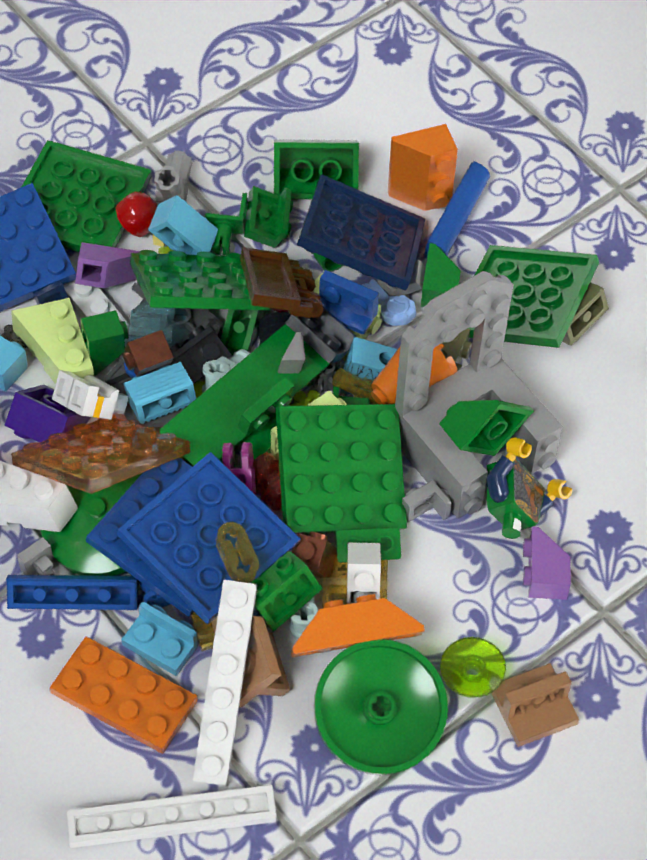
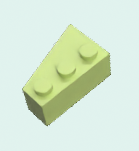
M70 298L11 311L14 334L18 338L20 337L28 346V351L44 366V371L55 384L59 370L72 372L81 378L88 375L94 377L93 365Z

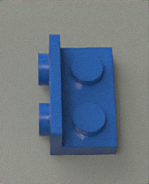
M325 270L319 283V295L323 307L346 328L362 335L365 334L378 313L379 292Z

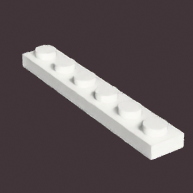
M223 580L192 781L227 786L257 584Z
M272 785L67 810L71 848L277 822Z

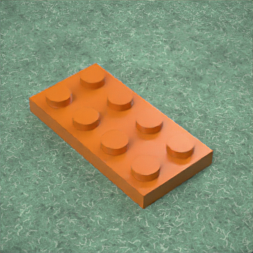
M87 636L82 640L49 687L51 694L161 754L165 752L198 702L196 694Z

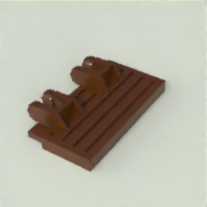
M242 247L240 260L253 306L289 310L293 316L317 318L324 312L320 295L313 291L316 285L310 269L300 267L298 260L288 259L287 253Z

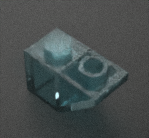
M146 300L132 309L128 342L162 330L167 343H172L173 325H168V320L174 319L175 308H150Z

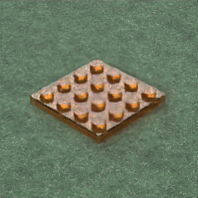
M113 414L112 420L97 418L98 420L91 423L77 424L73 427V430L68 432L51 434L47 440L42 442L25 444L23 449L11 453L14 466L92 494L191 452L188 440L176 437L173 433L160 434L154 427H144L132 420L116 418V415Z

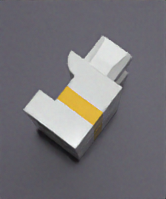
M59 370L52 400L81 416L112 420L113 412L124 414L128 396L119 393L118 389L91 375L81 378L72 372Z

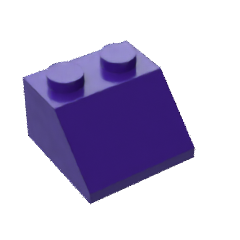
M43 384L15 392L4 426L14 430L16 436L24 439H33L40 443L41 448L56 452L71 446L91 417L81 416L52 400L54 389Z

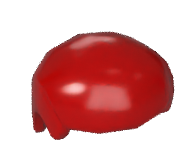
M136 191L127 195L116 205L117 218L123 228L130 234L144 237L150 233L148 229L158 205L149 195Z

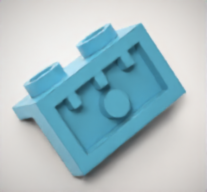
M142 602L139 606L140 615L121 639L122 646L177 676L198 647L197 632L188 622L184 620L177 621L168 616L167 612L160 606H150Z

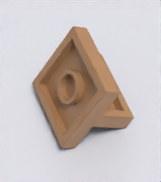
M253 616L239 707H243L257 695L284 696L291 690L272 632L267 631L264 618L260 616Z
M551 663L491 685L490 692L517 747L578 725L579 718L568 698L572 682L566 671L556 674Z

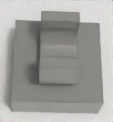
M43 537L17 555L20 570L24 575H34L36 573L38 575L55 574L51 569L53 567L52 562L54 561L51 545Z

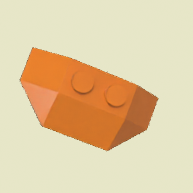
M375 594L357 597V603L345 605L343 600L329 601L324 603V608L319 609L290 651L291 657L345 649L357 643L380 639L397 640L421 636L425 632L424 625L386 598L376 599Z

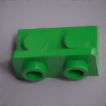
M400 527L339 530L334 532V544L337 547V561L339 563L347 562L348 543H380L381 560H398L401 558Z
M291 551L277 559L270 568L250 583L257 584L254 608L260 617L264 618L265 624L273 632L323 589L308 566Z

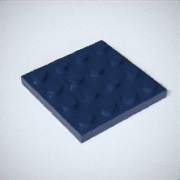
M321 174L297 245L310 253H317L331 259L336 264L345 265L365 276L374 277L391 287H397L406 291L411 281L426 219Z

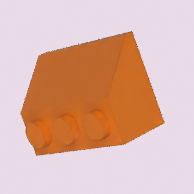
M446 124L391 137L387 191L389 197L424 211L435 208L440 209L448 205L453 196L458 148Z

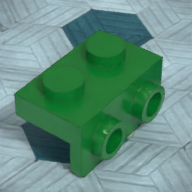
M253 186L248 195L244 237L276 248L282 239H286L291 231L289 215L293 208V201H291L292 190L285 188L280 195H276Z

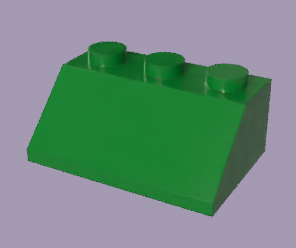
M274 140V194L280 195L285 188H289L292 190L291 199H312L321 174L358 190V140Z

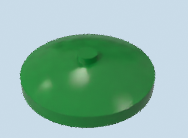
M102 455L91 457L72 465L55 480L67 486L78 507L61 532L41 530L42 537L51 545L52 556L63 567L78 575L114 576L126 572L88 544L86 537L146 470L144 467L124 457Z
M380 639L354 644L339 653L328 664L315 690L313 710L315 724L323 743L339 761L363 773L389 775L415 766L433 751L446 726L448 700L439 673L423 654L401 642Z

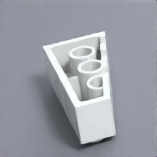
M0 461V525L8 526L10 523L22 524L23 528L61 532L78 509L67 486Z

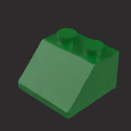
M499 400L458 401L447 410L446 416L439 425L459 450L495 456L534 411L528 406Z

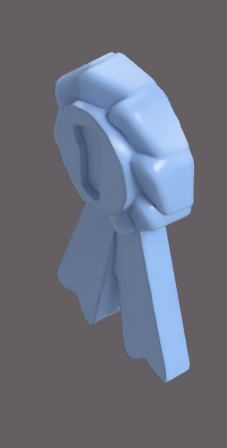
M374 279L370 280L369 283L362 284V286L379 292L378 304L381 305L380 314L384 322L392 326H400L410 323L416 317L415 302L405 295L389 296Z

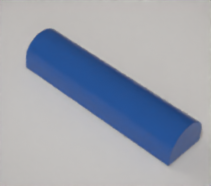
M475 161L471 162L428 239L423 254L424 258L427 259L430 243L436 244L446 255L449 254L490 179V173L483 165Z
M8 575L6 578L7 609L137 610L139 584L138 580L133 576Z

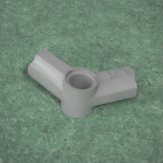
M174 151V153L168 154L165 166L155 172L156 202H163L176 195L185 201L187 200L188 178L192 167V157L186 155L185 152Z

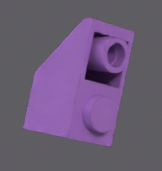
M82 242L78 256L75 284L107 288L135 280L136 276L130 265L131 253H139L140 251Z
M532 527L530 538H524L523 557L529 558V566H524L523 585L529 586L528 598L567 600L571 586L570 556L539 527Z

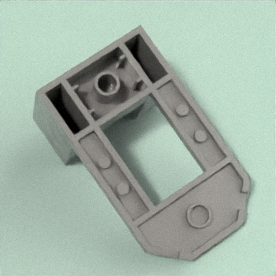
M485 271L478 273L429 301L421 311L425 315L416 328L410 325L401 335L395 408L399 413L401 452L427 483L433 480L439 488H444L448 492L452 500L451 512L457 519L467 513L471 515L481 508L488 471L471 452L459 450L439 425L452 405L458 401L499 400L531 407L534 412L511 437L524 439L525 443L532 445L531 453L527 458L517 457L531 474L540 468L546 469L555 462L563 427L501 358L513 284L506 276L498 275L493 277L491 273ZM475 327L470 364L429 387L433 348L443 342L448 343L452 341L460 332L467 328Z

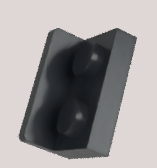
M324 307V312L317 318L290 316L285 324L295 333L301 332L303 340L328 363L341 361L349 351L353 338L356 337Z
M200 325L187 335L190 338L189 342L182 347L176 343L170 348L174 358L169 365L181 362L194 384L205 376L203 374V365L206 362L217 360L222 356L228 359L232 355L216 335L211 325L206 329Z

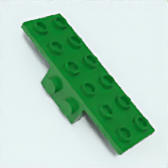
M285 324L159 430V435L192 467L210 452L217 459L221 460L224 443H232L235 448L254 430H261L276 412L277 407L288 406L292 398L329 367L330 363L303 340L305 361L299 373H278L281 360L296 334Z

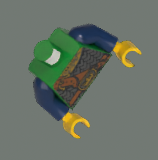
M514 437L507 441V455H502L498 462L487 465L488 475L486 479L488 511L502 524V535L508 539H516L520 537L521 530L536 526L542 515L554 505L552 501L556 497L567 499L572 494V488L562 487L566 483L565 480L552 479L548 483V493L545 495V488L516 459V457L527 458L531 453L532 445L525 443L524 439Z

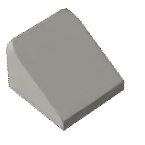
M296 332L286 350L277 371L280 374L299 373L305 361L303 335L301 332Z

